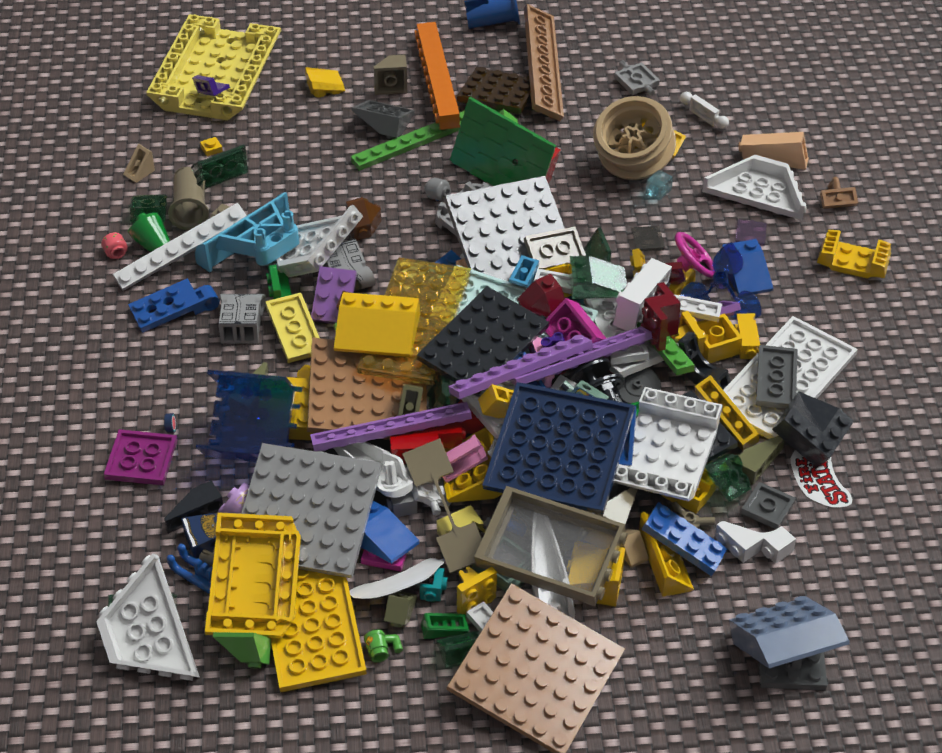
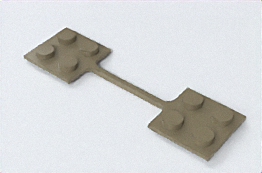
M439 438L403 453L416 488L430 482L434 483L452 524V530L449 533L436 538L450 574L475 564L474 556L482 540L475 522L463 527L455 525L438 484L441 477L454 472L441 439Z

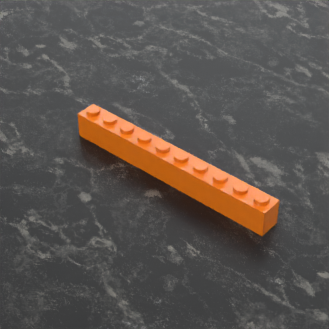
M436 22L417 24V30H414L417 49H419V57L421 58L428 94L430 95L435 123H439L440 130L460 128V114Z

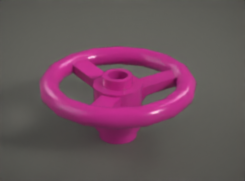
M677 232L675 242L682 254L677 259V262H682L684 271L687 272L691 268L696 269L700 274L708 278L715 277L717 272L715 264L705 249L685 232ZM700 262H705L708 269L703 267Z

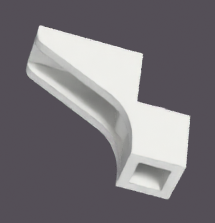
M722 521L717 524L715 532L717 541L730 550L732 555L743 563L762 551L767 558H770L776 564L794 551L796 538L782 526L774 531L761 533Z

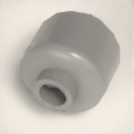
M431 178L425 184V193L429 199L443 202L444 197L451 194L450 184L444 179Z

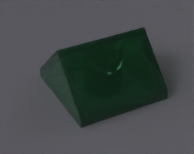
M476 630L436 640L445 669L462 664L481 632Z

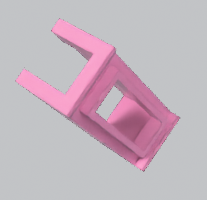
M475 434L469 440L446 452L454 472L442 478L447 483L488 459L484 447Z

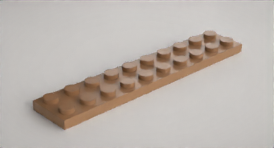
M526 4L524 7L532 109L552 119L561 121L564 117L554 16Z

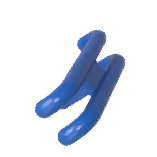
M179 544L177 548L179 555L185 562L194 567L195 574L193 575L179 566L173 555L167 556L166 560L169 567L180 577L210 594L213 567H209V564L194 558L188 553L184 544Z

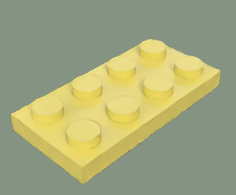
M297 293L265 301L267 311L287 362L310 358L312 337H320L302 294Z

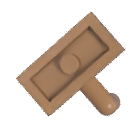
M838 177L832 178L827 186L829 190H821L820 192L823 209L857 206L858 204L855 187L841 188Z

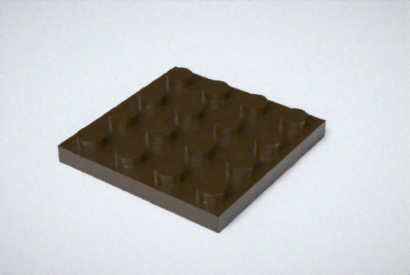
M476 67L458 93L457 102L467 103L469 97H472L492 109H504L507 112L521 114L531 98L529 76H519L515 73L509 74L500 70Z

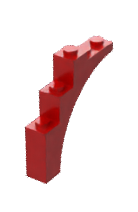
M471 411L472 419L463 422L430 427L406 435L390 436V453L400 457L403 463L406 464L403 453L439 438L444 449L455 448L462 444V439H466V434H474L484 429V425Z

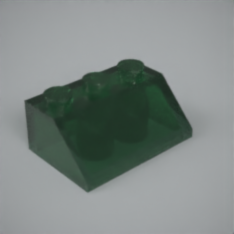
M244 144L191 165L197 185L201 186L202 182L205 181V189L248 173L246 146Z

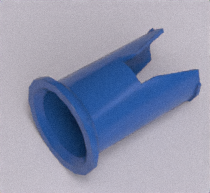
M517 0L464 1L469 29L512 21L520 24Z

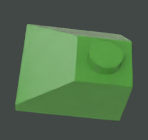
M213 632V637L240 662L248 664L249 668H261V664L269 665L271 638L257 633Z

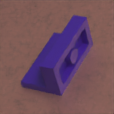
M200 75L192 77L197 92L201 94L215 96L230 88L229 84L215 82L214 78Z

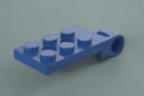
M187 278L128 305L143 333L191 311H194L195 315L204 311H212L219 306L220 300L212 286L204 285L194 290ZM156 309V311L149 313L150 310Z

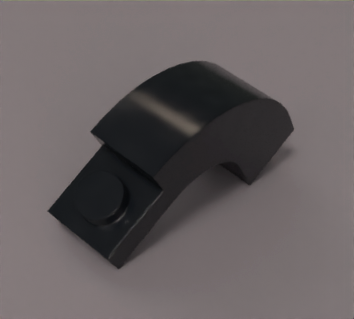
M688 332L678 341V346L694 364V371L685 373L686 376L697 385L711 375L724 390L731 382L728 369L713 366L702 356L695 333Z

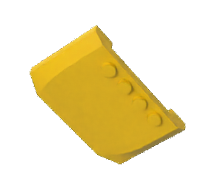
M237 513L217 514L216 541L205 635H213V632L257 633L269 638L282 639L295 616L301 536L292 516Z

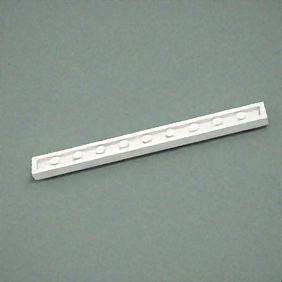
M537 269L534 279L552 274L564 293L616 302L619 292H623L626 285L543 269ZM675 295L681 303L680 315L682 312L689 311L694 318L719 322L721 303Z

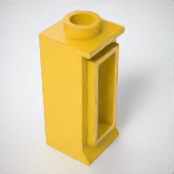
M755 313L737 314L738 324H735V328L743 338L739 354L740 359H753L758 353L759 345H761Z

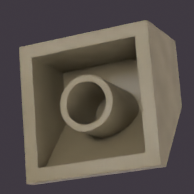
M389 55L374 66L375 95L408 93L406 55Z

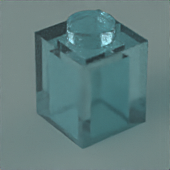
M658 170L647 179L645 193L660 201L672 190L673 177Z

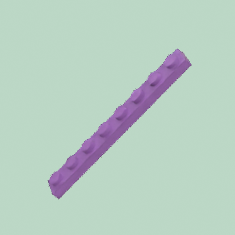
M643 327L626 331L592 343L593 348L508 381L516 386L517 382L528 384L532 381L543 380L546 376L560 374L566 369L577 368L580 364L589 363L602 356H610L613 352L624 351L630 346L644 344L645 341L652 339L651 331Z
M575 335L572 339L557 342L552 347L541 348L539 352L526 354L518 360H510L505 365L490 368L487 372L476 373L473 377L466 380H458L455 384L448 386L449 393L462 399L489 388L491 384L498 385L593 348L592 340L583 335Z
M463 402L310 434L314 451H326L330 448L345 447L349 444L364 443L368 440L383 439L387 436L402 435L411 431L425 430L426 428L444 426L454 422H463L472 419L468 403Z

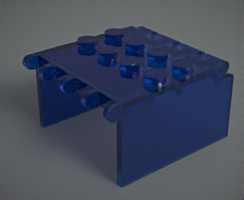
M218 370L207 371V374L217 383L215 397L222 398V401L215 400L212 416L218 417L219 420H212L210 436L216 437V439H209L208 445L196 444L197 450L205 456L217 459L257 463L262 443L294 448L295 444L288 443L290 428L297 429V424L291 423L293 409H300L299 404L293 403L295 392H302V387L294 386L287 377Z

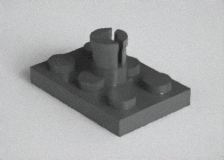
M824 652L772 668H768L758 661L760 688L827 689Z

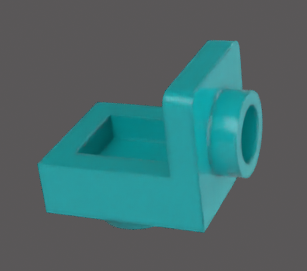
M438 568L435 571L433 585L420 584L421 600L441 602L442 591L447 590L448 577H444L443 568Z

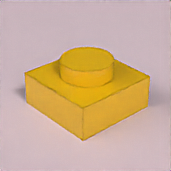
M216 137L200 142V146L207 157L223 152L222 145Z

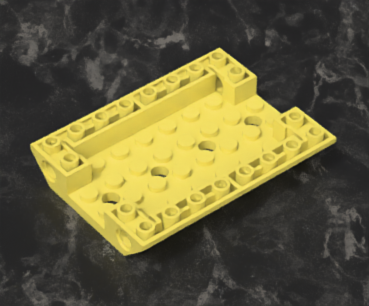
M189 14L146 94L164 111L229 120L243 110L281 32V28L250 23L245 33L221 29L220 19ZM196 75L214 78L215 82L229 84L230 88L215 96L201 94L197 92L192 77Z

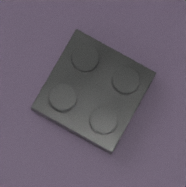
M759 482L742 507L741 514L774 529H778L795 504L796 498Z

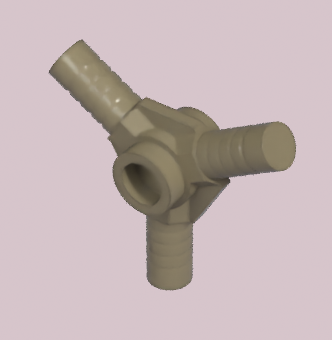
M677 501L671 504V508L677 515L686 519L696 528L701 525H715V517H699L693 512H686Z

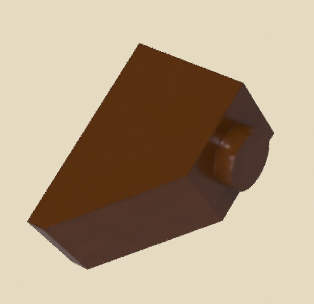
M363 197L346 201V210L349 206L354 205L363 216L350 232L352 238L358 241L371 237L381 223V207L370 203Z

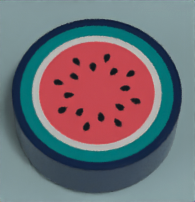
M167 413L164 416V427L167 433L176 432L174 413Z

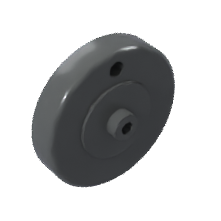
M647 367L624 377L625 381L619 392L623 403L639 402L645 387L661 390L660 379L653 370Z

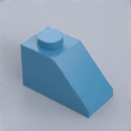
M521 255L509 282L528 288L535 279L539 260Z

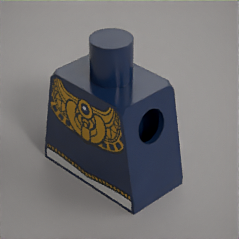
M213 513L182 518L185 537L191 553L196 559H199L204 549L211 553L215 550L217 517Z

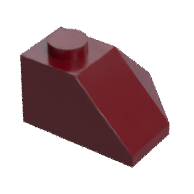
M548 274L534 280L518 297L517 302L534 314L545 316V319H547L565 297L560 284L552 274Z

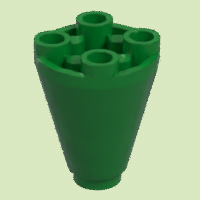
M158 213L139 214L136 217L137 221L127 231L134 241L149 252L170 242L163 221Z

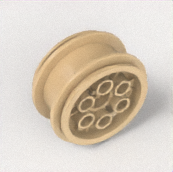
M631 96L613 102L600 114L593 130L594 144L602 165L611 174L623 179H644L658 173L669 163L676 147V137L669 113L660 103L646 97Z

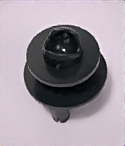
M595 359L589 363L580 364L577 368H573V372L567 377L575 382L576 385L581 380L585 381L609 397L607 400L622 402L619 390L625 381L623 375L611 374L599 378L610 369L611 362L609 359Z

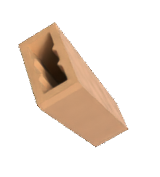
M804 132L743 135L741 142L738 144L739 152H742L743 159L758 155L787 163L791 168L802 170L807 168L809 158Z

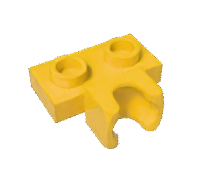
M633 249V255L630 256L631 266H634L633 276L641 271L645 263V256L640 249Z

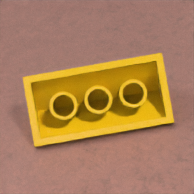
M646 512L641 513L639 531L662 597L691 592L694 588L681 555L642 530L649 514Z

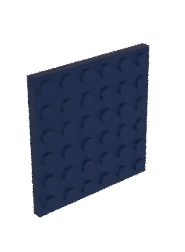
M517 382L482 485L483 489L503 493L506 486L580 510L604 514L635 411V405Z

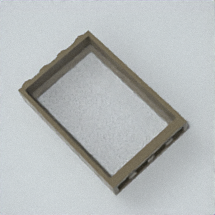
M506 486L474 559L477 567L483 569L493 567L498 574L596 606L598 599L602 600L604 596V584L611 579L613 572L611 567L613 563L618 562L620 551L618 550L621 545L625 544L628 533H625V524Z

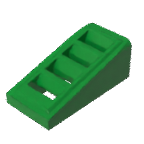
M424 613L421 621L424 639L461 635L469 632L465 614Z

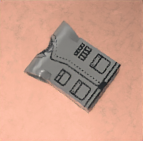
M356 239L343 241L323 265V267L355 270L357 276L354 291L376 285L374 274L366 266Z
M220 294L219 332L221 343H259L261 316L266 306L265 294Z

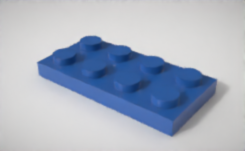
M659 502L642 527L643 531L710 576L716 571L727 550L719 541L714 540L705 534L704 531L696 528L686 519L680 517Z

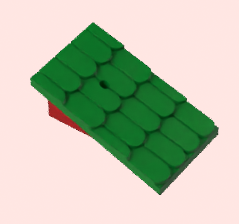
M469 97L450 161L493 186L545 176L549 183L561 149L492 108Z

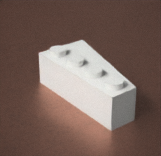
M653 258L647 264H643L641 271L634 275L632 282H628L624 291H620L616 298L618 305L613 323L614 326L625 331L637 328V322L641 323L643 321L642 307H644V299L654 297L657 283H668L672 266Z

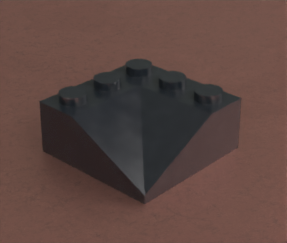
M798 392L772 430L813 466L818 468L831 458L854 421L841 409Z

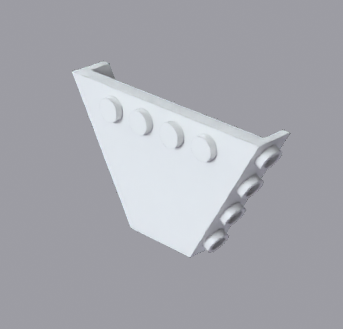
M753 155L705 177L703 181L702 192L727 200H733L800 220L803 219V214L806 213V203L802 200V193L798 190V183L794 180V173L790 170L789 165L784 162Z
M351 205L342 216L296 225L300 243L276 259L277 269L281 273L284 272L288 277L318 272L320 266L325 264L362 219V214L354 205Z
M153 553L151 556L145 557L141 563L142 567L137 573L134 572L127 579L128 584L124 589H120L113 596L114 601L109 607L106 606L100 611L99 619L96 622L109 662L117 664V669L129 670L130 666L138 667L137 672L150 674L151 670L159 671L158 675L171 677L172 673L180 674L179 679L193 681V677L200 678L159 556Z

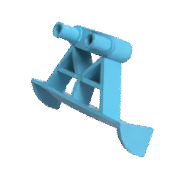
M287 193L279 194L275 199L240 219L221 233L199 244L195 251L196 263L208 272L213 271V266L230 255L238 253L253 256L256 258L258 265L264 266L298 246L300 243L298 228L294 224L293 212L289 210Z

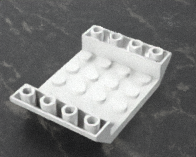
M645 387L639 400V413L636 418L632 466L619 464L613 483L690 501L695 496L717 434L722 404Z

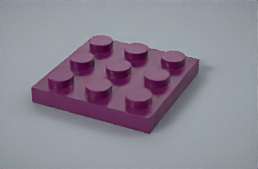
M119 429L104 472V479L164 486L178 441L177 435Z

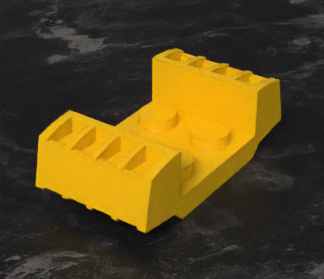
M827 231L817 263L829 267L832 271L863 278H885L891 256V243L878 239L876 250L839 242L841 231Z

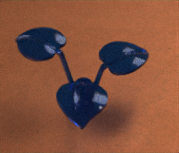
M732 242L722 247L713 259L712 264L715 273L713 275L714 282L711 283L710 288L706 291L704 284L691 282L683 288L679 295L711 301L708 294L711 293L714 287L718 289L727 288L733 299H735L732 302H739L741 310L735 311V314L732 315L736 318L737 314L755 313L756 319L761 316L762 312L761 304L755 294L744 290L737 297L729 285L728 274H737L743 267L742 255Z

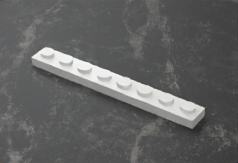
M236 203L113 274V277L124 291L192 252L199 244L213 238L247 215L240 205Z

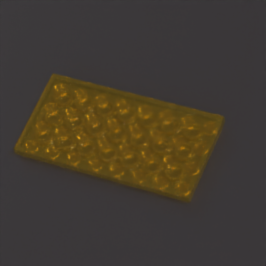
M399 257L385 296L419 298L420 318L411 357L362 353L357 372L359 374L433 386L438 372L418 361L417 354L457 316L471 276V268Z

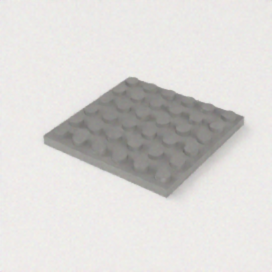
M262 443L241 514L292 516L301 536L299 569L353 578L382 464L381 462Z

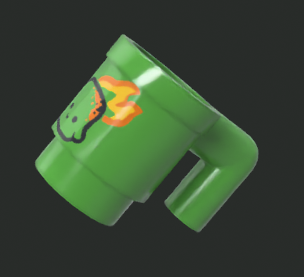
M372 630L364 636L368 655L373 662H382L388 658L387 643L393 644L395 653L403 651L400 637L397 634L385 635L382 630Z

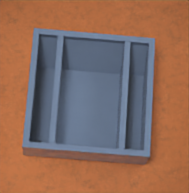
M806 596L796 597L791 602L776 603L774 607L758 608L755 610L756 612L750 614L741 613L736 615V618L729 619L733 644L768 668L850 644L836 613Z

